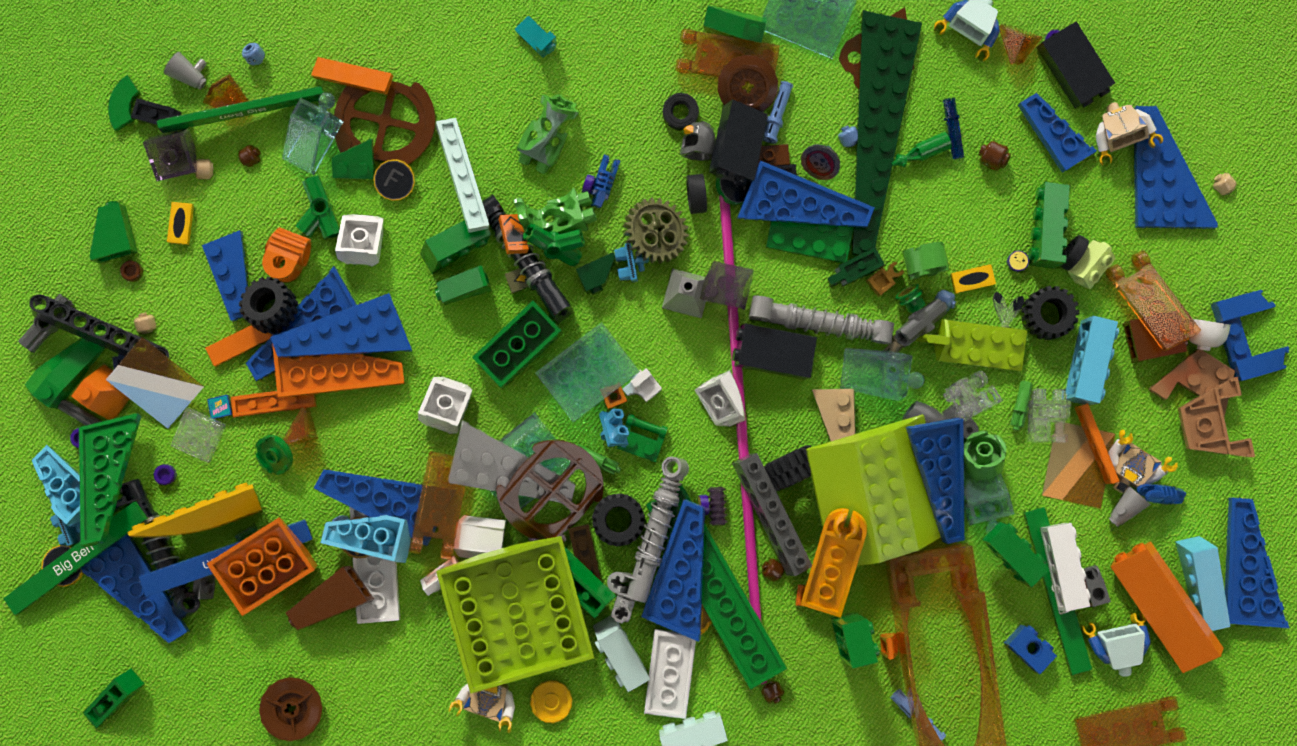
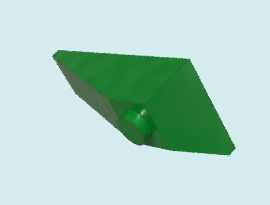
M80 338L38 367L25 383V386L32 396L48 408L58 409L60 402L68 398L105 348Z

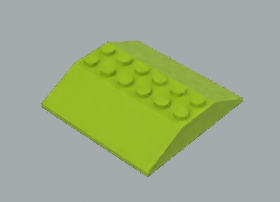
M923 414L806 449L822 526H824L827 516L832 511L840 508L849 509L844 527L848 528L853 511L861 514L867 523V534L857 566L881 563L919 551L941 538L906 430L908 426L925 424Z
M562 536L508 546L471 557L436 571L470 694L594 658Z

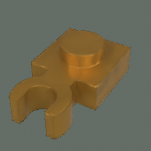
M897 262L891 263L887 271L881 268L866 280L878 297L896 284L892 278H899L903 275V270L899 273H895L893 270Z

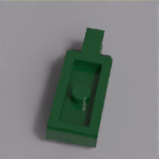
M876 247L838 265L839 267L835 269L836 274L827 279L831 288L840 283L842 286L849 285L885 267V264Z

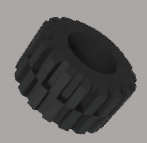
M261 277L258 282L252 281V285L250 287L247 286L245 288L246 292L241 294L242 301H239V306L241 307L239 310L243 318L258 331L265 334L267 332L275 334L276 330L281 332L283 327L288 328L290 326L289 322L295 320L294 314L298 313L296 308L298 301L295 294L277 278L267 277L264 279ZM275 299L274 305L268 311L263 312L265 304Z
M1048 286L1032 293L1029 299L1025 300V307L1021 310L1024 316L1021 318L1022 321L1027 323L1024 325L1025 329H1031L1029 332L1031 335L1036 334L1038 339L1045 338V340L1062 337L1074 329L1075 326L1073 324L1078 322L1076 315H1079V310L1075 308L1078 306L1077 301L1073 302L1074 296L1072 294L1067 295L1068 290H1060L1058 286L1053 288ZM1044 302L1054 304L1059 311V320L1055 325L1048 324L1041 316V306Z
M811 445L798 448L764 466L776 491L783 490L811 476L806 449L811 448Z
M612 494L603 498L596 505L592 516V524L596 535L603 542L611 546H626L635 541L642 533L645 523L644 512L640 504L634 498L625 494ZM621 507L629 512L631 524L627 530L614 532L608 527L606 517L613 508Z

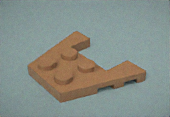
M1196 349L1148 390L1161 399L1167 400L1176 384H1179L1199 397L1223 382L1234 378L1235 370L1205 351ZM1229 398L1220 400L1224 417Z
M1238 377L1223 382L1178 408L1186 449L1255 457L1251 438L1229 442L1220 401L1224 398L1242 395Z

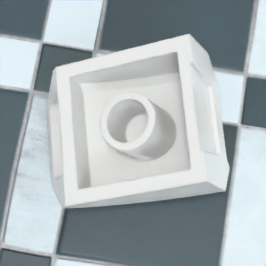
M343 215L335 249L338 260L345 264L370 266L378 264L382 246L384 219L378 216Z
M730 370L711 378L695 389L696 394L716 426H732L745 421L742 398Z
M433 377L418 412V420L426 426L448 432L449 434L458 433L473 390L466 384L445 377Z
M464 515L456 522L453 542L454 551L459 557L471 558L503 548L507 520Z

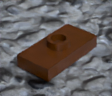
M788 144L761 146L758 165L760 161L772 166L790 165Z

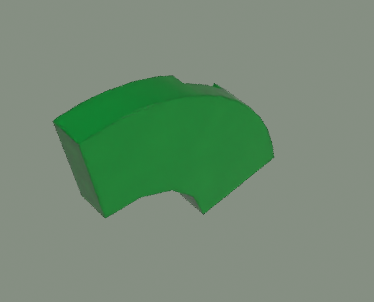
M128 75L118 82L109 99V119L115 131H119L134 121L131 118V108L134 99L140 94V91Z

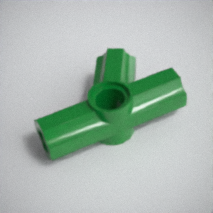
M317 175L302 181V184L308 196L310 208L295 226L309 237L314 234L318 227H320L325 240L338 236L340 227L333 212V205L329 202L320 176ZM321 203H325L326 209L319 213L318 206Z
M530 223L523 233V239L542 249L545 257L559 259L573 267L579 264L582 252L576 248L585 246L581 229L559 234L554 231L548 232L536 224Z

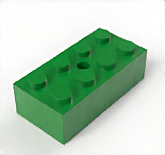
M532 301L472 358L500 388L504 389L563 332ZM518 342L523 345L519 350L515 349V344Z
M856 612L844 614L841 618L837 616L831 618L840 658L853 669L878 663L877 656H880L877 643H874L871 635L875 633L871 621L869 622L867 618Z

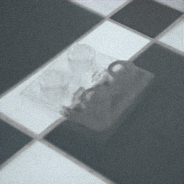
M186 408L170 446L209 463L212 460L226 424L191 408Z

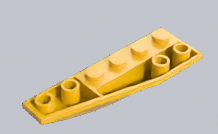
M243 483L235 486V490L228 493L226 490L214 494L215 498L197 502L195 506L190 508L178 509L174 511V514L167 517L166 515L156 517L152 523L147 525L145 523L137 524L132 527V531H129L128 535L138 538H156L192 534L224 526L259 513L262 509L253 485Z

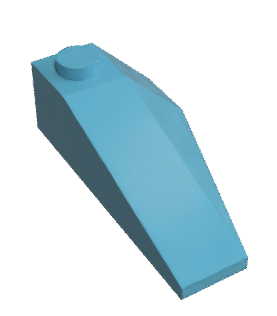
M383 515L380 517L326 522L321 543L394 562L406 563L411 540L407 520Z

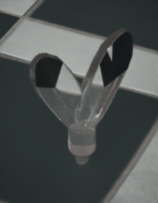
M999 292L994 293L993 303L1001 321V327L1009 328V322L1016 317L1024 304L1023 296L1015 298L1007 308L1003 296Z

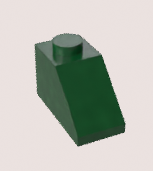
M614 252L576 269L587 294L591 293L594 295L603 291L602 287L606 286L616 260Z

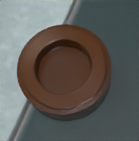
M126 261L120 268V274L125 280L135 282L142 277L143 268L135 261Z

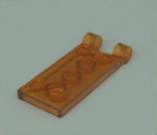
M691 29L681 30L680 41L682 43L698 45L695 61L683 58L676 60L675 71L679 73H694L719 78L723 67L732 59L742 55H756L766 60L776 72L780 45L759 43ZM706 52L707 56L703 57L701 53Z
M1141 250L1131 256L1132 262L1139 272L1128 278L1124 277V271L1118 264L1107 268L1106 275L1108 279L1114 284L1163 352L1194 337L1201 331L1152 266L1150 258L1145 251Z
M432 451L428 453L409 553L420 555L423 536L442 539L443 544L440 558L452 559L465 486L448 482L454 457L452 455ZM434 526L438 527V532L436 533L432 530Z
M1176 696L1164 697L1074 719L1081 746H1157L1187 740L1185 728L1183 727L1165 730L1161 711L1178 709L1179 705ZM1153 721H1157L1156 726L1152 725Z

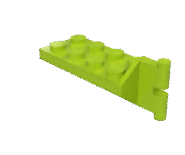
M942 319L936 335L925 334L918 337L915 341L934 343L937 361L1022 371L1027 330Z

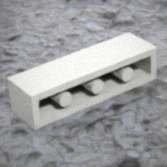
M1061 523L1040 528L1058 610L1067 612L1090 607L1089 601L1091 597L1085 585L1086 574L1081 567V552L1076 545L1075 539L1077 534L1072 523Z

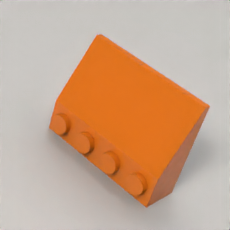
M279 517L209 561L207 566L243 616L314 571L317 563L307 548Z

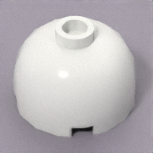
M1187 318L1186 335L1191 343L1198 345L1197 349L1210 351L1211 347H1219L1227 340L1231 325L1194 319L1193 323V319Z

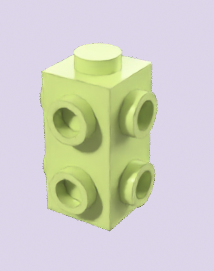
M1092 240L1078 263L1068 271L1073 281L1091 289L1116 259L1111 251V246L1105 242L1099 243Z

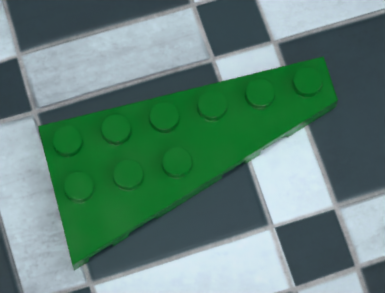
M138 413L79 427L81 546L83 547L106 542L141 420V415Z

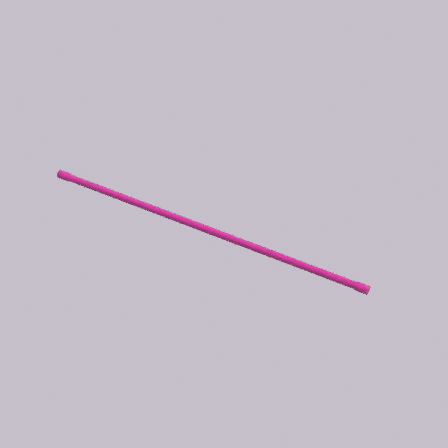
M719 196L732 374L742 398L745 421L736 424L739 459L749 455L743 370L740 367H735V361L732 360L733 351L735 348L737 349L738 340L735 337L736 331L739 328L731 211L730 204L726 203L722 196ZM741 483L749 601L761 620L753 505Z

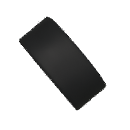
M687 175L686 185L690 214L706 213L707 195L704 175Z

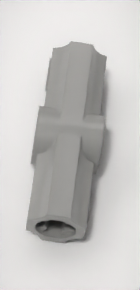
M617 595L610 616L619 623L629 622L635 601Z

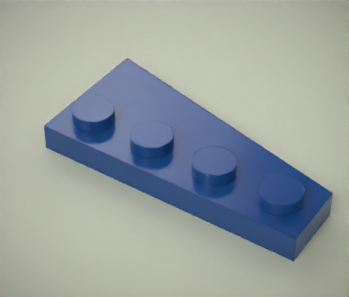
M1037 93L1018 104V107L1062 173L1097 151L1093 146L1087 145L1083 141L1084 138L1079 133L1076 134L1069 127L1070 124L1067 121L1061 120L1055 114V110Z
M241 230L202 245L232 322L243 318L239 310L241 309L239 301H242L241 294L246 292L245 288L248 286V274L244 258L245 249L243 248L242 241L243 232Z

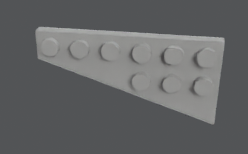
M462 420L448 482L496 491L498 485L507 488L515 472L528 457ZM540 463L534 467V472L550 484L554 483L560 476V474L551 471ZM529 477L523 479L519 489L520 496L540 499L545 493V490ZM567 479L559 491L572 501L576 484ZM551 498V499L549 500V501L559 502L556 498Z

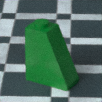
M117 201L107 202L105 206L98 208L89 256L90 260L96 263L138 253L126 206Z
M482 265L437 282L438 288L435 289L438 301H442L444 305L492 291L487 272Z

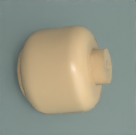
M198 159L196 161V165H193V173H196V178L210 179L213 176V163L211 160Z
M1229 173L1218 174L1214 178L1216 182L1213 184V188L1221 195L1230 194L1236 187V181Z
M147 312L138 314L139 317L134 319V325L138 333L146 334L156 329L155 317L147 315Z

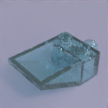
M327 92L320 95L319 107L302 98L299 99L290 116L282 156L283 160L312 175L316 173L343 124L342 120L326 111L335 105L334 96Z
M845 348L840 388L855 389V392L900 401L907 396L908 385L911 388L918 389L923 386L924 377L918 372L910 374L912 355L891 351Z
M964 470V508L968 523L973 525L988 521L986 533L988 534L998 524L996 519L1015 514L1009 492L1001 473L992 479L976 481ZM995 504L1000 507L998 512L994 511L996 509L994 507ZM974 509L979 510L980 515L976 517Z

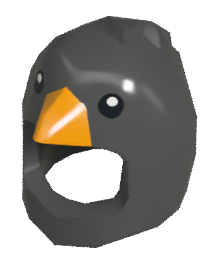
M702 121L693 122L683 129L685 135L680 155L691 160H711L716 141L715 132L711 125Z

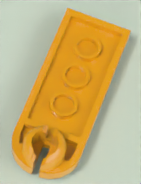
M846 508L832 511L825 520L800 604L840 618L867 534V523L863 516L856 511L852 512L848 528L844 527L849 511Z

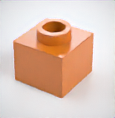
M619 382L600 390L608 410L627 402ZM617 393L618 398L611 400L610 394Z

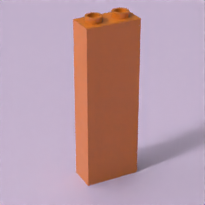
M1151 541L1146 544L1139 543L1132 548V551L1128 553L1121 552L1114 557V562L1111 565L1112 570L1182 673L1221 657L1224 649Z

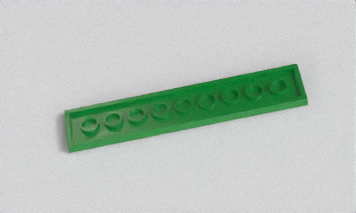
M683 484L678 486L680 491L676 492L679 493L678 497L680 499L678 506H673L670 509L675 517L671 518L670 526L672 528H668L666 536L669 539L683 500L686 499L692 502ZM653 500L646 504L650 513L653 508L651 503L656 502V500ZM704 523L702 605L751 690L787 669V666Z

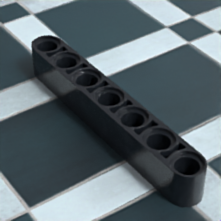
M35 295L30 299L31 312L35 318L152 369L161 371L169 366V352L160 345L45 295ZM39 304L46 305L42 310L35 308ZM58 313L66 314L64 318L59 319L55 317ZM82 321L86 323L83 327L75 326L77 322ZM98 330H104L106 332L102 336H98L95 334ZM117 339L126 340L124 344L119 345L115 343ZM138 347L146 349L143 353L134 351ZM156 356H163L165 360L158 362L154 358Z

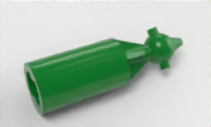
M942 132L915 144L907 155L897 154L895 161L892 162V166L906 167L908 161L920 160L922 162L951 149L952 144L948 134Z

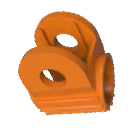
M281 227L277 228L269 237L265 246V254L262 259L264 271L270 277L277 278L283 283L296 280L301 274L303 267L309 261L311 240ZM285 261V265L280 268V264Z

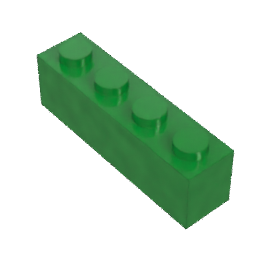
M564 546L579 603L588 613L596 618L606 609L616 595Z

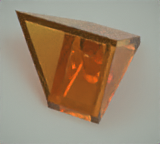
M999 25L1000 34L1010 63L1022 64L1042 36L1010 25Z
M228 74L211 85L203 103L218 108L249 100L235 78Z
M303 407L300 409L283 440L288 446L318 438L309 409Z

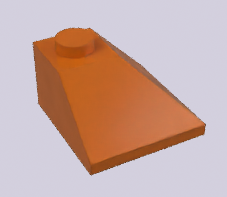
M104 364L83 379L71 397L89 410L111 420L117 418L130 399L106 380L113 370Z

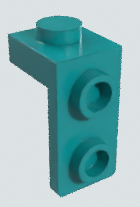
M527 16L515 28V32L542 58L552 53L556 48V36L550 31L546 33L530 16Z

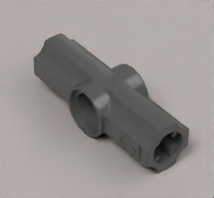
M59 294L54 299L72 308L75 307L73 302L62 294ZM58 313L55 317L59 319L64 318L66 314ZM34 318L33 325L18 342L32 353H35L49 335L57 332L59 328L51 324L44 328V321Z
M935 299L925 308L911 314L908 317L909 321L896 331L895 339L904 347L909 346L918 337L935 328L934 324L947 314L948 307L946 303Z

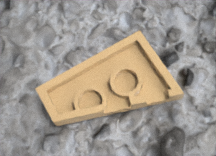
M855 389L812 390L830 440L834 441L856 434Z

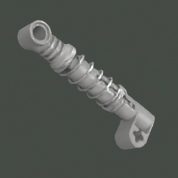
M753 296L748 318L751 320L780 324L793 330L803 328L804 332L808 329L814 330L815 334L819 331L825 332L826 336L830 333L836 334L838 338L844 333L846 339L850 340L860 336V339L865 337L866 340H869L870 338L875 343H892L895 325L893 322L874 320L872 323L870 319L868 322L867 319L862 321V318L852 313L850 315L847 313L846 318H844V315L838 314V311L836 313H829L827 309L825 311H817L816 307L813 310L806 309L805 305L800 308L797 307V304L792 303L789 305L773 303L774 299L764 296Z
M668 457L663 461L662 475L665 477L661 478L663 483L660 482L659 484L662 487L658 488L653 495V499L656 502L651 503L653 506L652 511L647 514L649 521L648 524L644 525L646 531L641 536L643 541L642 545L638 546L640 551H637L635 555L636 565L633 574L614 572L609 575L607 585L613 593L646 603L656 568L662 562L660 555L661 551L665 550L663 547L664 541L669 539L666 535L668 528H672L670 526L671 518L675 517L670 509L673 506H678L680 499L678 497L679 493L676 492L680 491L678 486L682 484L679 482L683 481V478L689 472V465L682 458ZM677 463L678 470L674 473L673 466ZM620 582L630 583V585L622 586Z

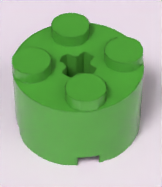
M943 242L920 245L915 250L914 248H909L903 251L910 280L918 279L925 275H928V277L938 275L940 272L949 270Z
M987 431L971 434L964 444V470L976 481L992 479L1002 473L1006 457V445L1002 438L996 434L995 436L988 434Z

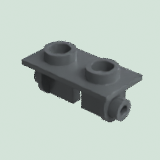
M214 574L194 580L192 593L197 595L198 599H213L215 591Z

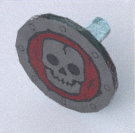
M819 144L808 146L801 156V164L804 170L810 176L819 180L834 178L841 167L838 155L830 146Z

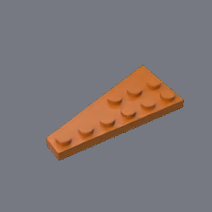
M273 346L278 398L405 384L403 364L401 362L365 356L363 354L278 358Z

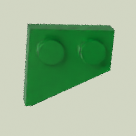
M370 138L332 157L333 178L374 179L373 139Z

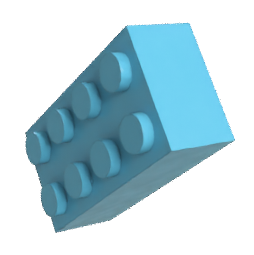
M1097 316L1081 320L1063 400L1078 404L1088 403V405L1099 404L1104 399L1105 389L1103 387L1105 380L1108 379L1110 369L1108 368L1109 360H1112L1114 356L1113 342L1119 334L1117 321Z

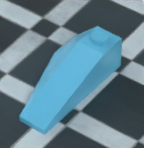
M46 445L32 459V463L45 487V493L51 501L53 512L69 526L80 522V474Z

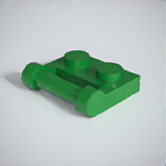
M629 413L625 424L629 431L627 436L628 445L626 448L617 446V449L656 462L668 427L663 425L660 427L637 419L635 415ZM633 425L658 434V439L654 440L631 432V426Z

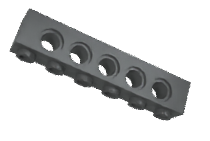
M749 454L732 463L788 576H797L811 568L812 564L758 454Z

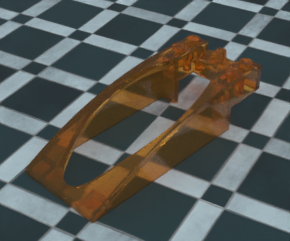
M967 543L946 546V548L912 552L885 561L902 673L916 745L945 746L930 723L915 686L907 626L910 607L920 606L921 601L915 595L913 576L950 571L952 589L968 618L979 660L981 700L978 733L974 746H1006L985 592L978 588L973 546Z

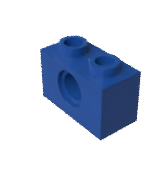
M1020 625L1004 644L1034 672L1041 674L1057 655L1052 652L1054 648L1046 640L1042 642L1037 637L1038 632L1030 625L1028 627ZM1034 642L1036 646L1035 651L1029 653L1028 645Z

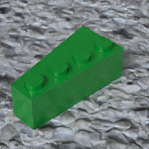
M1044 182L1036 190L1035 199L1038 200V204L1033 212L1035 227L1031 230L1033 245L1028 253V258L1031 260L1030 266L1055 269L1066 263V256L1062 255L1064 248L1067 247V238H1064L1063 234L1068 227L1067 217H1064V213H1067L1069 209L1070 185Z

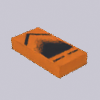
M518 214L500 215L499 223L507 254L527 253L529 248L527 241L523 239L524 228L518 219Z

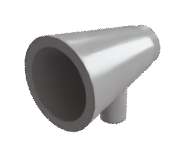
M177 52L167 63L163 74L201 90L207 83V80L200 72L207 63L200 59L193 66L180 52Z
M1128 486L1111 513L1109 520L1119 527L1151 504Z

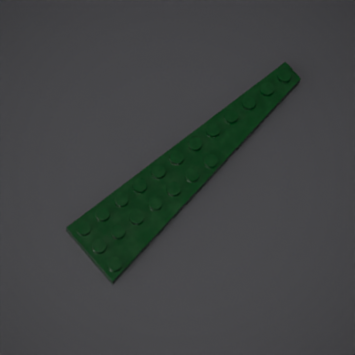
M864 10L861 15L860 79L857 115L858 140L856 144L855 200L875 208L866 228H853L852 254L857 256L876 246L892 162L894 160L922 26L920 22Z

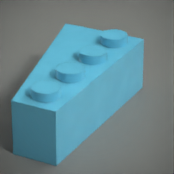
M1200 536L1176 541L1191 601L1212 631L1230 627L1218 548Z

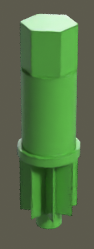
M1020 382L1010 423L1013 426V430L1019 431L1020 428H1024L1033 386L1031 382Z
M578 444V446L585 449L594 458L600 469L613 475L615 472L620 473L622 468L618 467V462Z

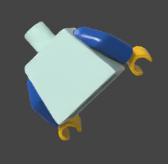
M992 0L959 1L949 8L943 16V20L935 23L934 30L938 25H942L944 29L939 34L942 35L946 31L947 23L950 22L949 26L980 46L984 44L983 48L975 54V58H977L981 51L984 52V61L988 59L990 55L989 48H992L1000 32L999 22L996 19L998 11L992 7Z
M1142 612L1139 613L1140 621L1137 619L1136 613H1132L1130 619L1134 624L1097 632L1098 636L1094 634L1096 631L1094 624L1089 623L1091 626L1090 633L1086 632L1083 625L1081 626L1082 633L1090 638L1088 641L1095 655L1104 664H1109L1112 669L1118 670L1121 676H1130L1132 674L1131 666L1140 665L1143 662V656L1146 654L1151 643L1147 626H1144L1146 618Z

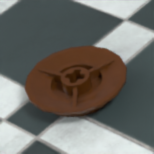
M742 55L732 59L723 67L718 78V93L724 105L733 99L764 112L772 105L777 95L778 79L775 70L766 60L756 55ZM746 81L754 85V87L750 88L749 92L746 91V88H742Z
M288 677L276 681L267 688L261 697L259 713L261 722L268 733L280 740L295 741L303 739L315 730L321 720L323 707L321 697L313 685L304 679ZM290 704L291 706L295 705L297 708L294 710V713L293 711L289 712L287 709L290 707Z

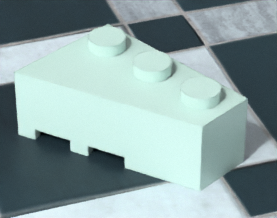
M609 616L593 625L598 640L595 644L600 653L605 652L608 657L605 661L610 670L615 669L618 674L615 678L620 687L625 686L629 692L650 680L647 670L619 622H616L614 618Z
M715 711L704 713L703 718L696 720L695 717L684 719L682 724L676 726L675 723L662 726V730H659L662 746H714L728 741L720 713H715Z

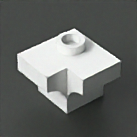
M646 368L643 371L641 369L631 377L633 380L622 389L627 396L639 395L647 403L662 390V387Z

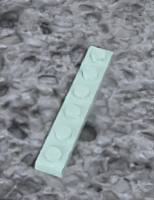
M452 118L436 121L437 132L468 233L489 229V222L457 120Z

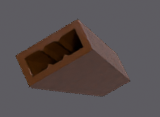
M344 566L288 610L286 614L289 617V623L299 630L372 602L374 597L352 566Z

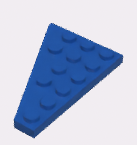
M1157 106L1134 107L1135 110L1138 109L1150 115L1156 128L1155 133L1163 137L1161 144L1158 139L1153 138L1154 148L1148 144V140L1151 138L1150 135L1149 138L1134 143L1135 228H1217L1218 223Z

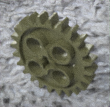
M653 197L648 202L646 199H643L640 203L637 202L625 217V220L628 222L623 227L628 230L623 235L629 236L626 243L633 244L630 250L636 249V256L643 254V261L649 257L652 264L656 259L659 264L664 259L666 262H669L672 258L675 259L687 244V241L684 239L689 234L684 231L689 227L682 224L686 218H680L679 216L682 211L675 212L676 205L670 208L668 200L662 204L661 198L656 202ZM661 217L665 218L667 223H664ZM641 218H644L648 225L644 224ZM664 236L669 238L670 243L665 241ZM645 238H648L651 241V244H648L645 241Z

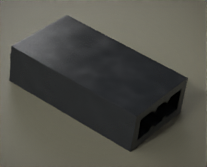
M1077 21L1044 40L1037 47V50L1075 109L1081 105L1085 108L1094 102L1093 98L1097 95L1101 98L1111 92L1110 87L1115 84V81Z
M733 99L725 104L722 109L709 173L716 175L719 179L734 182L736 186L745 187L755 180L768 114Z
M746 323L737 329L735 339L738 340L737 349H734L732 355L735 367L803 380L811 378L817 337Z

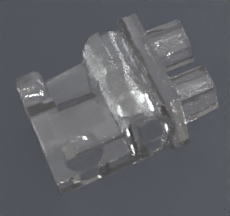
M977 371L971 375L970 380L964 377L945 389L946 392L943 396L947 402L955 404L957 409H955L954 414L957 418L967 421L1003 401L993 385L979 393L975 390V388L980 389L987 385L988 378L984 372ZM987 392L993 395L994 402L988 399Z
M1033 389L1032 400L1028 404L1029 422L1026 442L1046 443L1051 441V443H1068V435L1064 434L1065 420L1070 417L1071 400H1067L1066 390L1054 389L1052 390V400H1046V389ZM1051 422H1054L1055 434L1051 435Z

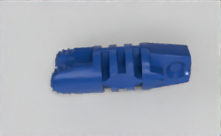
M605 154L603 155L591 194H593L591 206L596 208L602 207L604 199L608 200L620 165V160L616 159L612 163L610 172L606 171L609 156Z
M1142 484L1137 487V493L1140 496H1145L1146 501L1159 504H1181L1187 494L1180 488L1167 485Z

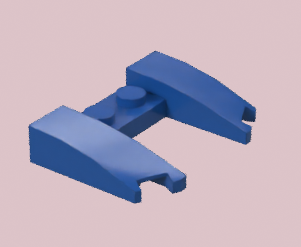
M1262 290L1211 304L1216 323L1231 325L1229 335L1223 345L1230 368L1235 370L1234 377H1238L1239 382L1286 368L1283 362L1285 353H1289V346L1252 356L1242 327L1241 316L1276 307L1273 301L1268 302L1261 295Z

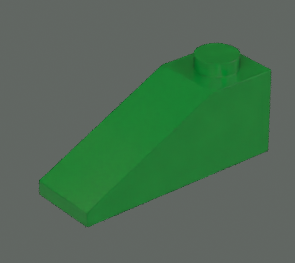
M708 5L703 26L741 39L762 43L767 18Z
M130 668L113 679L83 714L95 728H98L133 697L145 683Z

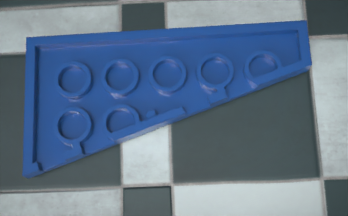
M760 161L756 170L755 180L750 184L737 219L866 228L875 207Z
M335 266L331 268L327 276L296 307L298 313L294 314L295 320L289 322L290 326L288 328L283 327L281 332L276 330L272 336L357 305ZM271 338L246 362L256 381H260L275 372Z
M389 293L270 337L278 358L412 351Z
M952 418L908 426L906 430L942 542L950 544L963 541V419Z
M325 469L313 488L370 518L388 515L407 520L410 538L425 546L428 545L456 491L454 489Z
M1229 498L1225 596L1230 624L1289 628L1288 621L1285 620L1283 613V603L1280 602L1277 592L1278 586L1271 561L1265 550V540L1261 536L1259 529L1260 522L1253 499Z
M685 499L683 500L641 617L699 642L701 640L705 507Z
M128 534L81 568L86 576L96 581L102 589L123 606L130 609L136 617L146 622L153 631L168 643L189 632L183 619L173 614V603L165 591L148 597L145 596L139 576L152 572V569L132 537Z

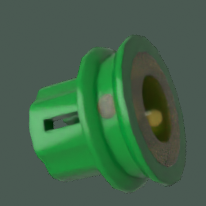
M919 284L908 286L895 297L899 300V305H905L909 313H914L925 306V302L921 297L923 290L919 289Z

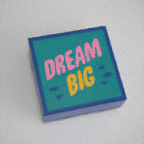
M229 395L207 399L211 419L214 420L232 415Z

